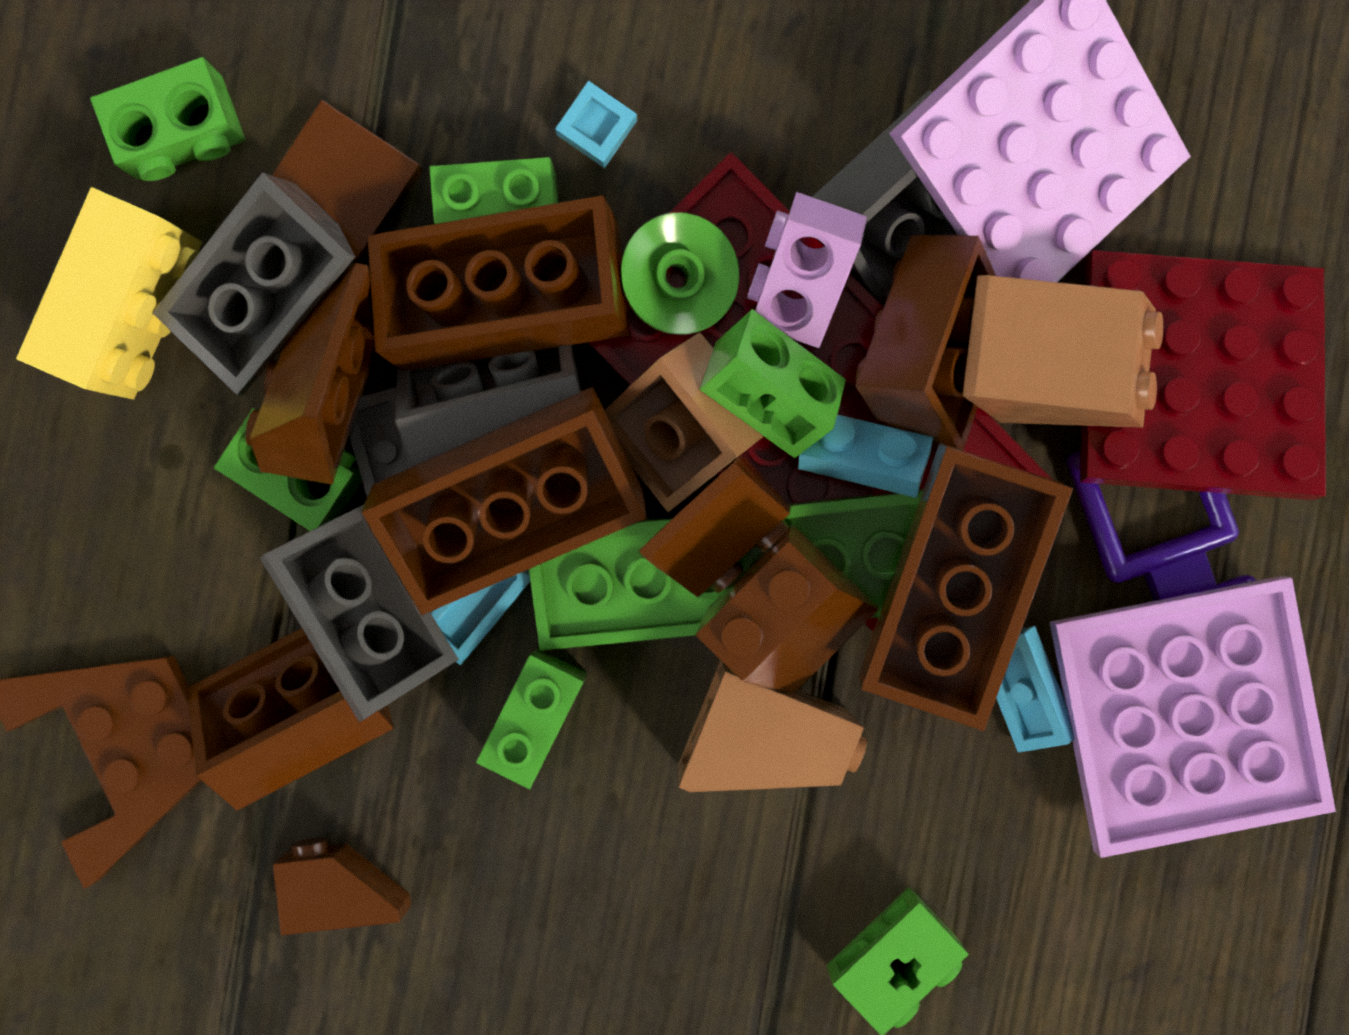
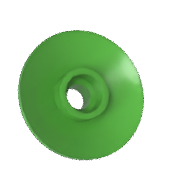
M669 213L651 219L631 237L622 255L620 280L629 306L643 322L664 333L688 335L711 327L727 313L737 294L739 266L731 243L718 227L697 215ZM669 267H677L683 272L685 281L682 287L675 288L667 282L666 271Z

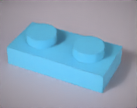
M837 415L834 429L799 455L798 469L917 498L931 452L933 437Z
M1035 626L1024 628L1020 632L996 698L1018 753L1067 745L1074 740L1066 702Z

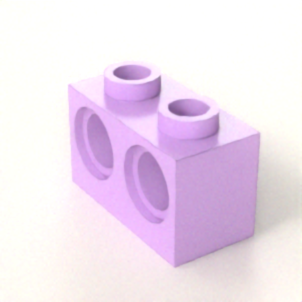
M796 192L789 214L777 210L765 244V247L776 250L771 266L758 264L747 298L758 302L755 311L791 339L820 348L860 248L867 216ZM802 237H814L822 241L825 247L810 248L805 246L799 239ZM793 290L800 293L804 298L792 299L781 291Z

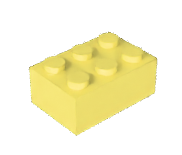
M91 187L16 359L83 389L134 400L137 392L147 386L153 375L155 363L152 357L160 339L166 337L171 332L152 313L200 253L199 250L203 242L155 214Z

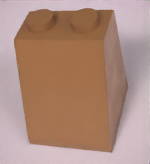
M991 275L977 276L963 397L1000 423L1143 428L1145 410H1152L1156 401V375L1154 372H1149L1151 350L1159 349L1162 343V313L1156 312L1155 307L1143 291Z
M720 660L678 763L679 788L688 792L839 786L842 784L847 770L855 773L861 764L867 746V738L861 736L864 726L848 709L797 689L794 693L743 682Z

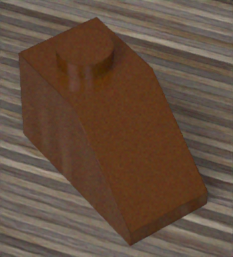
M324 837L296 841L291 844V850H288L273 864L281 936L398 923L411 906L410 894L347 843L328 845L327 838Z

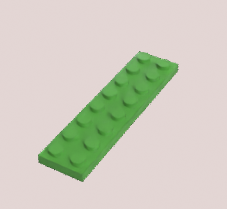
M919 489L917 498L892 492L789 504L791 506L790 514L783 521L788 526L793 523L879 607V610L871 617L876 618L879 617L923 489ZM675 516L639 521L529 569L539 650L694 636L708 607L730 585L719 594L710 586L699 597H696L647 561L639 552ZM755 545L738 561L744 567V571L762 554V551Z

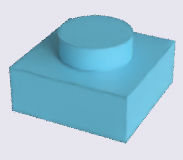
M588 81L555 130L557 136L605 168L636 124L637 114Z

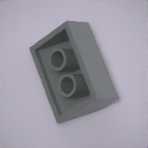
M930 90L812 196L815 199L867 216L862 242L850 274L883 307L893 285L895 265L899 260H902L911 235H957L889 134L932 93ZM817 239L825 247L824 243Z
M262 172L152 314L235 394L244 395L352 262L355 255L339 224L297 184Z
M572 345L401 371L397 368L395 422L412 466H416L582 392L583 389Z
M364 505L260 557L359 722L459 660L432 614L429 612L421 615L361 513Z

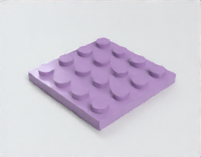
M1030 0L889 133L957 235L979 236L996 276L1058 282L1191 157L1106 0Z
M1278 576L1050 622L1064 700L1074 735L1072 742L1093 851L1100 858L1336 812L1292 577Z

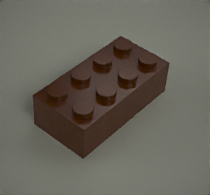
M603 195L368 235L375 351L401 371L630 336L627 300L624 296L620 280L622 250L619 223Z
M593 387L373 484L361 512L421 615L646 519L644 490Z
M939 443L859 671L861 690L984 731L1073 488L1061 482Z

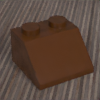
M741 455L655 534L639 552L647 561L696 597H699L710 586L719 594L744 571V567L738 561L756 545L764 553L790 529L783 520L790 514L791 506L753 465Z

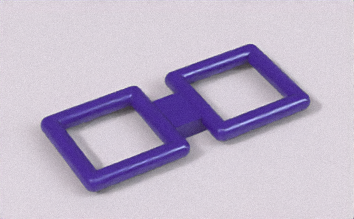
M1081 449L1072 452L1067 457L1066 466L1104 571L1110 581L1122 583L1144 575L1153 601L1257 581L1253 576L1247 574L1219 584L1216 583L1205 552L1233 542L1239 534L1237 523L1225 493L1199 492L1211 525L1125 556L1099 484L1080 482Z

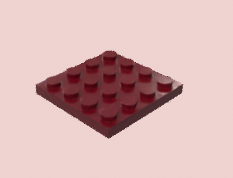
M1092 250L1085 258V285L1143 291L1155 307L1156 312L1162 313L1163 338L1160 348L1151 350L1149 372H1154L1156 375L1157 394L1154 408L1152 410H1145L1143 428L1081 426L1080 482L1317 500L1325 497L1324 268Z

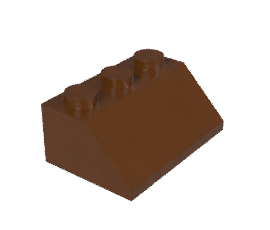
M910 236L902 260H899L895 265L893 285L886 304L876 316L875 333L866 358L860 361L856 372L855 386L876 419L897 429L933 437L932 446L937 449L939 443L964 450L978 408L963 397L977 276H996L979 236Z
M355 263L347 267L283 345L278 361H270L265 374L264 390L266 395L261 409L251 412L246 426V443L248 446H252L260 472L333 485L376 352L368 265Z
M302 628L187 688L196 776L237 811L394 729L388 705L366 719L358 721Z

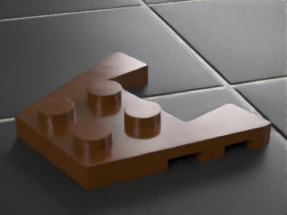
M174 655L0 679V719L6 732L20 728L63 707L114 810V816L61 842L83 889L101 880L111 870L110 868L128 851L133 849L163 816L171 811L202 781L196 776L187 696L189 685Z

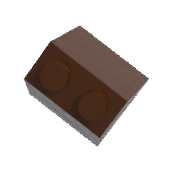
M792 523L789 526L790 529L774 545L762 553L708 607L695 634L743 682L794 693L879 610V607Z

